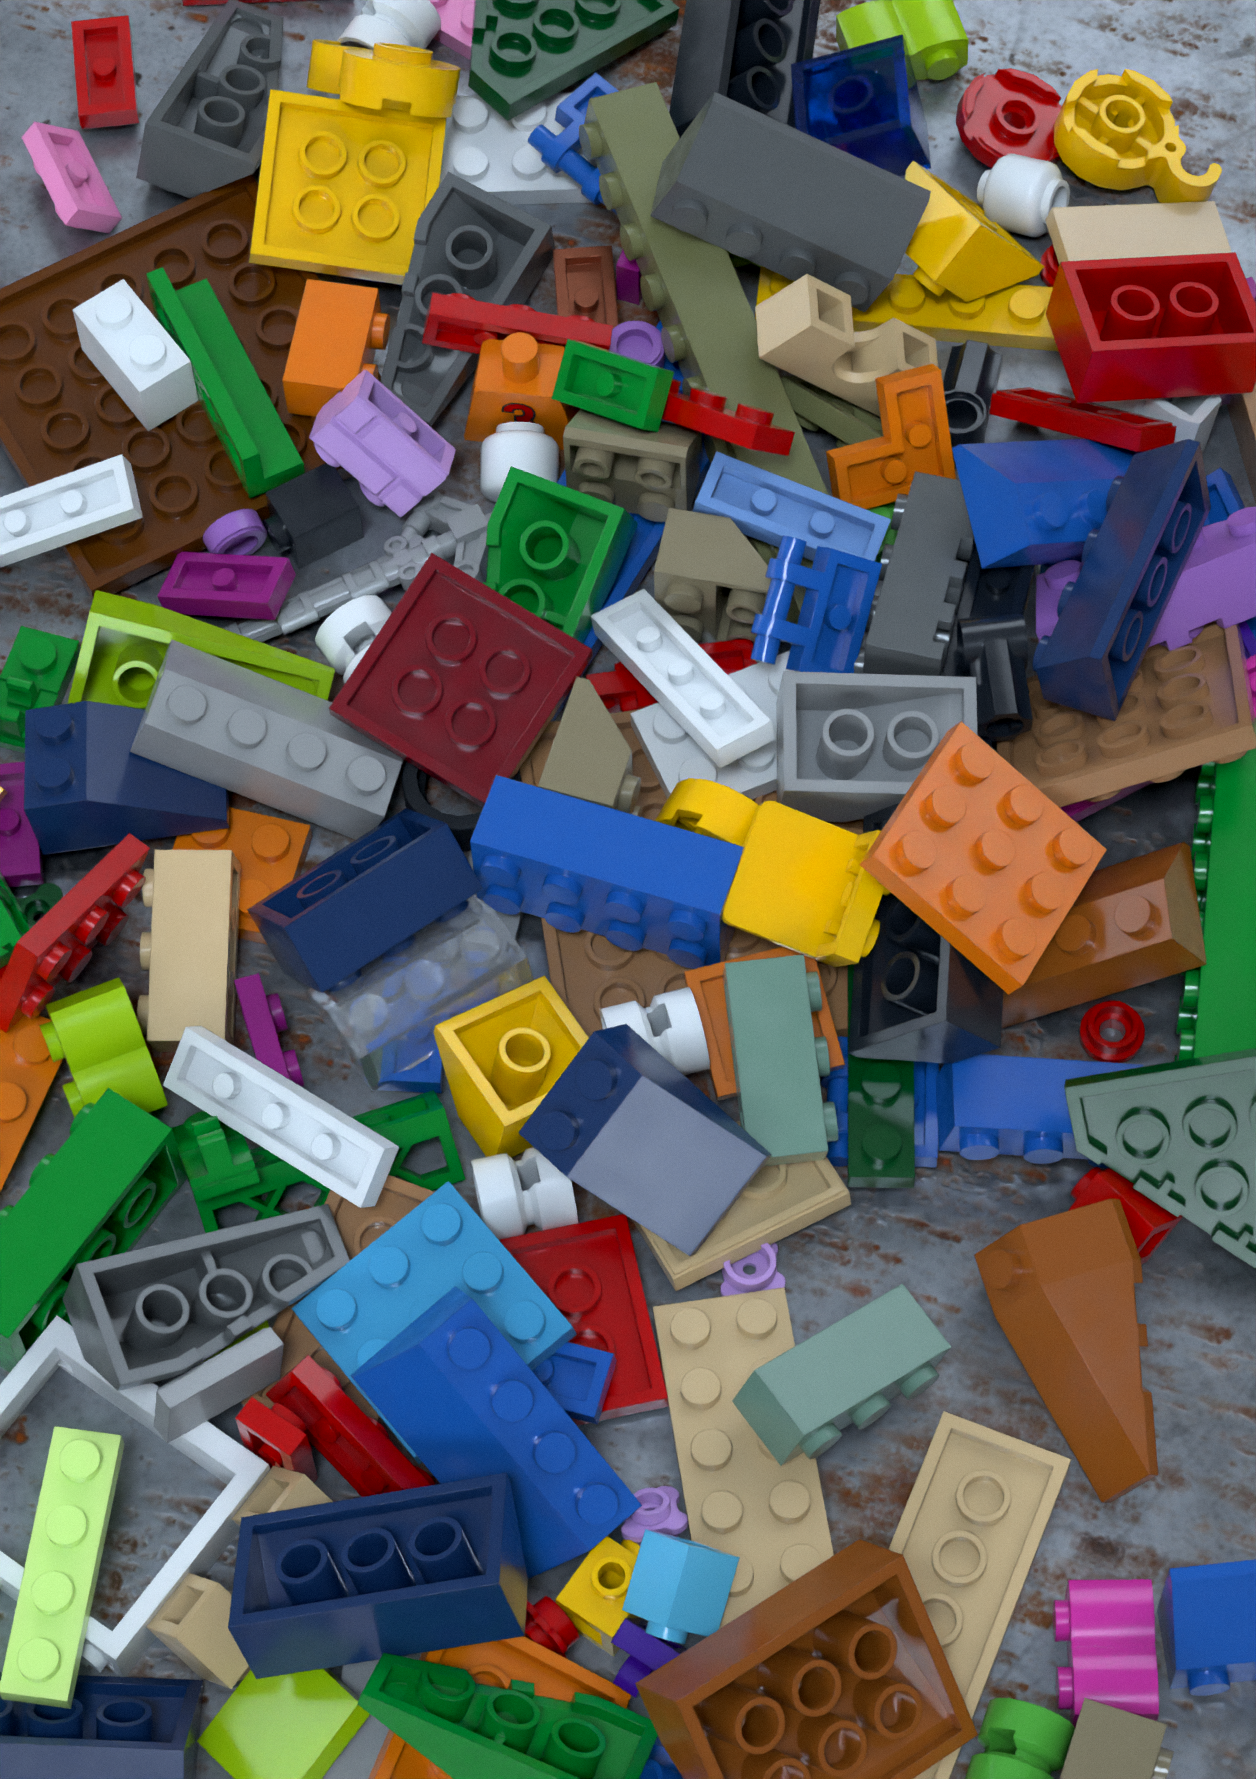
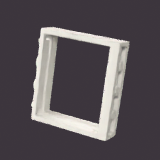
M58 1316L52 1320L0 1384V1439L59 1366L162 1438L154 1427L156 1391L159 1387L154 1383H148L117 1391L84 1360L73 1327ZM208 1421L174 1439L169 1444L223 1481L227 1486L113 1631L93 1617H89L80 1661L86 1667L90 1665L101 1672L107 1666L120 1677L128 1675L157 1638L146 1628L188 1573L204 1577L240 1531V1526L232 1520L233 1516L270 1471L268 1463ZM0 1551V1589L17 1601L24 1567Z

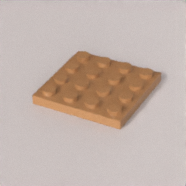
M1216 621L1204 625L1202 632L1192 639V643L1171 651L1166 646L1159 644L1149 647L1115 721L1043 699L1038 675L1028 677L1026 679L1033 717L1032 729L1018 735L1014 740L997 741V753L1059 808L1086 799L1092 802L1107 800L1118 794L1123 788L1146 781L1154 783L1166 782L1181 775L1185 769L1205 763L1223 764L1235 761L1244 756L1248 750L1256 748V720L1243 637L1239 624L1224 629L1219 627Z

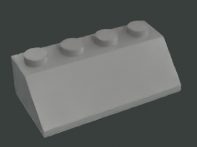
M171 640L130 750L132 753L355 840L377 827L384 818L403 762L401 757L330 715L329 707L332 702L175 640Z

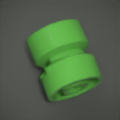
M1011 1698L991 1699L977 1740L985 1751L972 1755L965 1779H1054L1050 1774L1053 1771L1063 1769L1075 1727L1061 1715L1044 1707Z

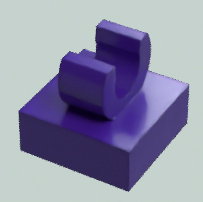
M625 1618L611 1643L630 1654V1656L620 1668L613 1684L637 1698L640 1693L635 1683L688 1649L679 1643L647 1634L645 1632L647 1622L641 1618Z

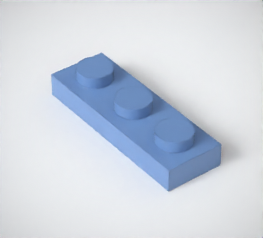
M717 451L693 508V512L729 517L743 534L778 548L780 547L782 535L805 540L807 543L803 557L814 561L817 546L833 548L875 561L891 521L889 518Z

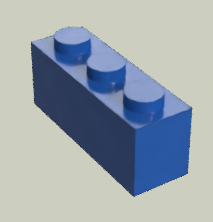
M979 1054L955 1063H944L935 1078L939 1151L960 1152V1156L970 1160L990 1159L998 1154L1024 1156L1026 1161L1035 1164L1054 1163L1062 1158L1085 1159L1092 1166L1109 1168L1103 1163L1100 1165L1096 1164L1076 1150L1064 1089L1065 1080L1143 1067V1065Z

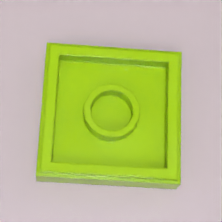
M328 1668L256 1679L250 1670L197 1742L234 1779H322L369 1717L370 1713L358 1705L359 1697Z

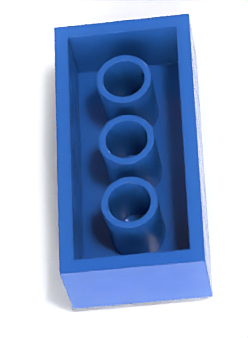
M496 775L470 840L473 870L483 887L481 891L476 893L477 899L483 900L490 908L504 914L514 915L524 912L544 918L548 924L561 931L575 933L585 930L605 936L609 942L622 949L637 951L641 948H646L666 954L673 962L686 968L697 969L724 962L736 928L723 922V909L744 847Z

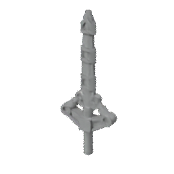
M434 489L427 496L424 495L420 502L412 508L413 512L403 524L401 534L389 538L384 543L385 556L344 573L340 577L309 592L304 591L284 600L275 620L250 619L239 625L235 622L222 629L259 642L282 633L287 635L320 620V617L334 612L347 602L361 596L376 595L398 584H401L403 589L407 591L431 553L445 561L447 558L455 555L453 566L481 583L486 582L489 548L486 546L487 524L492 512L484 515L478 503L470 505L442 495L438 490ZM427 530H435L441 534L436 537L433 535L426 539L423 538Z

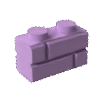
M363 370L346 385L342 392L339 391L320 409L309 437L314 442L317 453L327 464L333 467L342 466L359 481L360 488L369 501L381 507L387 505L399 517L404 516L420 502L424 495L427 496L446 479L456 451L451 444L367 370Z

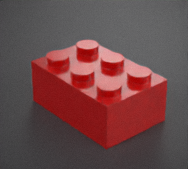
M1236 252L1060 262L1046 317L1077 403L1253 392L1256 383V303Z

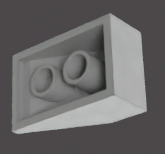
M783 671L776 702L777 802L825 822H845L864 819L866 815L900 803L948 730L962 721L977 735L976 677Z

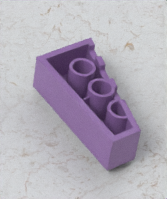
M1256 507L1238 510L1231 514L1227 520L1202 527L1149 647L1159 644L1166 646L1171 651L1192 643V639L1202 632L1205 624L1216 621L1219 627L1226 629L1256 616ZM1077 560L1062 561L1051 566L1045 573L1036 575V634L1039 641L1044 635H1052L1059 619L1057 608L1061 593L1069 581L1076 582L1083 567L1082 562Z

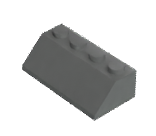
M714 92L662 162L650 216L725 249L734 255L774 271L790 280L796 281L802 276L809 274L850 295L851 306L866 312L893 280L929 202L931 191Z

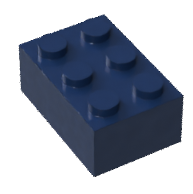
M405 808L247 910L284 974L321 993L326 990L337 992L356 982L363 973L360 968L380 955L384 958L391 957L410 947L416 940L414 933L434 920L436 923L446 922L461 914L469 906L467 899L481 891L483 887L447 823Z

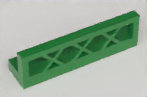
M163 267L146 273L154 314L158 322L190 359L198 399L249 498L267 492L304 474V463L207 278L175 291Z
M434 1090L351 1117L399 1146L388 1175L393 1177L397 1175L405 1179L404 1181L431 1191L440 1188L448 1181L453 1184L466 1180L445 1109ZM438 1136L446 1163L445 1167L420 1175L401 1166L413 1144ZM258 1147L250 1150L260 1179L259 1183L196 1203L205 1233L219 1230L213 1214L215 1209L241 1202L259 1211L254 1220L259 1221L270 1216L275 1217L288 1214V1212L276 1207L288 1185L304 1181L321 1189L322 1191L313 1207L325 1204L330 1189L265 1148ZM270 1192L265 1201L255 1197Z

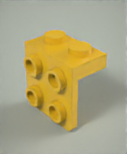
M766 801L759 804L742 846L744 847L723 909V922L833 967L859 963L860 957H866L876 942L880 921L874 919L882 895L887 896L890 893L886 887L859 865L881 831L875 830L857 835L775 801Z

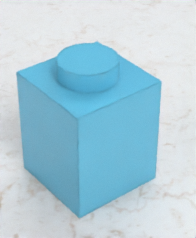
M645 1529L622 1610L648 1620L645 1632L661 1639L685 1644L688 1632L708 1637L719 1630L740 1557L696 1541Z

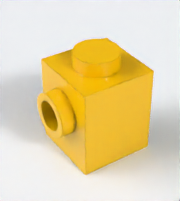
M606 1536L589 1552L555 1600L557 1605L572 1621L580 1635L614 1657L620 1648L611 1643L624 1619L641 1618L622 1610L640 1545L625 1539L619 1544Z

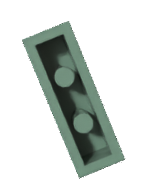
M804 954L725 963L722 976L740 1126L772 1154L764 1166L824 1160L828 1153L827 1142L838 1141V1126L834 1102L822 1103L819 1077L830 1076V1062L826 1037H814L811 1012L822 1011L818 972L806 973Z
M902 1283L755 1369L732 1402L780 1466L803 1452L811 1460L824 1453L841 1438V1429L853 1422L859 1430L875 1422L891 1407L889 1400L903 1393L907 1400H911L928 1389L939 1378L940 1375L935 1370V1367L950 1350L951 1345Z

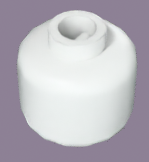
M1007 154L998 159L991 170L988 169L982 174L977 188V199L983 205L984 216L991 222H996L1008 232L1030 237H1039L1048 232L1045 219L1051 208L1068 207L1070 197L1069 185L1067 181L1063 180L1057 165L1045 160L1017 154Z
M530 422L502 423L496 427V433L484 439L480 449V490L488 500L496 502L511 466L557 483L559 480V445L551 436L545 434L543 426Z

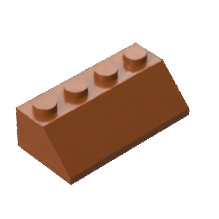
M1181 842L1093 871L1024 985L1009 995L1003 991L1002 1028L1207 965L1190 846L1185 842Z

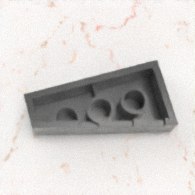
M915 471L909 494L898 493L891 529L898 532L894 545L885 544L880 562L882 567L878 579L883 581L880 595H874L865 628V632H869L865 648L860 647L858 658L854 663V673L942 676L975 539L960 480Z

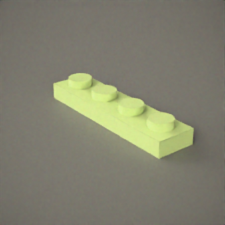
M54 1426L0 1681V1696L4 1700L71 1709L125 1445L122 1435Z

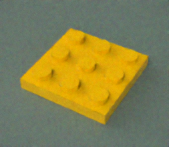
M270 89L249 263L403 285L405 273H408L413 252V238L417 221L439 187L447 118L410 115V111L386 107L376 110L353 105L339 99Z

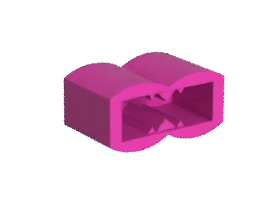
M1152 1579L1068 1580L1065 1600L1053 1601L1054 1642H1066L1068 1667H1056L1057 1709H1070V1722L1074 1727H1076L1084 1698L1157 1721L1159 1716V1688Z

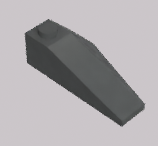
M228 0L146 121L136 178L159 186L168 192H175L185 197L193 198L204 192L254 174L262 158L270 89L279 90L278 79L282 50L283 17L238 0Z
M450 172L446 174L417 221L408 273H405L401 290L402 299L395 328L392 329L380 381L430 427L474 371L479 358V354L422 344L424 323L432 293L443 295L462 293L473 297L476 301L504 306L511 304L524 305L551 262L553 249H555L552 226Z
M328 1204L76 1264L63 1297V1302L84 1360L117 1391L183 1375L315 1290L346 1265L350 1259Z

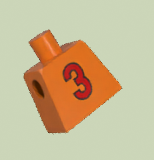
M523 332L510 334L504 340L487 339L482 341L472 384L464 440L483 442L486 437L496 433V427L502 423L530 422L543 426L545 434L551 436L557 442L560 450H564L563 434L565 427L581 409L552 399L565 347L538 344L534 337Z

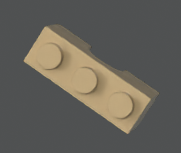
M809 274L802 276L755 306L757 344L760 359L879 417L880 410L875 378L928 364H934L938 367L935 338L894 317L874 329L854 332L851 296Z
M273 1466L233 1516L232 1520L240 1526L241 1517L333 1501L305 1474ZM188 1573L146 1628L199 1677L232 1689L236 1682L244 1679L251 1670L228 1629L232 1591L228 1592L218 1582Z

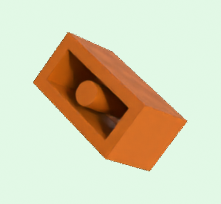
M307 279L282 380L288 413L316 417L320 409L339 391L342 392L346 385L363 370H367L378 380V365L373 364L376 349H386L390 331V315L381 313L378 288Z

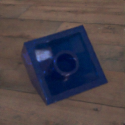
M903 34L791 64L795 126L797 130L897 176L905 175L906 169L912 161H915L925 169L931 168L927 122Z

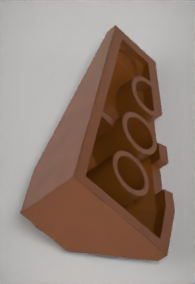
M1120 1199L1104 1200L1021 1224L974 1254L994 1316L1101 1502L1111 1503L1158 1475L1152 1393L1142 1385L1140 1347H1148L1146 1324L1137 1323L1134 1284L1143 1283L1142 1264Z

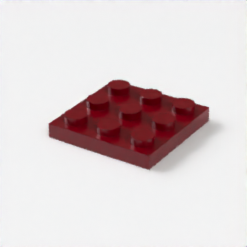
M431 553L329 707V711L333 717L483 808L496 775L513 780L572 689L576 677H580L593 657V652L588 646Z

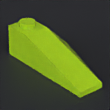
M96 590L67 704L92 701L146 709L171 640L178 641L324 700H328L335 668L158 605Z

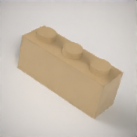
M155 850L154 869L144 870L143 876L146 877V880L142 885L143 903L145 907H152L151 932H142L140 963L142 970H150L149 995L139 996L137 1021L142 1034H147V1042L157 1052H176L185 1027L202 1026L234 1046L236 1008L234 980L237 979L241 863L232 850Z

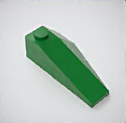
M511 466L487 524L486 546L489 548L486 582H483V584L579 642L584 643L592 627L591 615L600 611L608 596L638 523L625 508Z
M387 1653L382 1654L358 1701L359 1706L453 1779H640L658 1737L651 1719L598 1696L574 1692L571 1702L534 1695V1683L511 1679L508 1689L474 1682L473 1677L465 1669Z

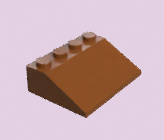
M861 1539L855 1541L635 1683L661 1744L684 1779H914L978 1735L903 1554Z

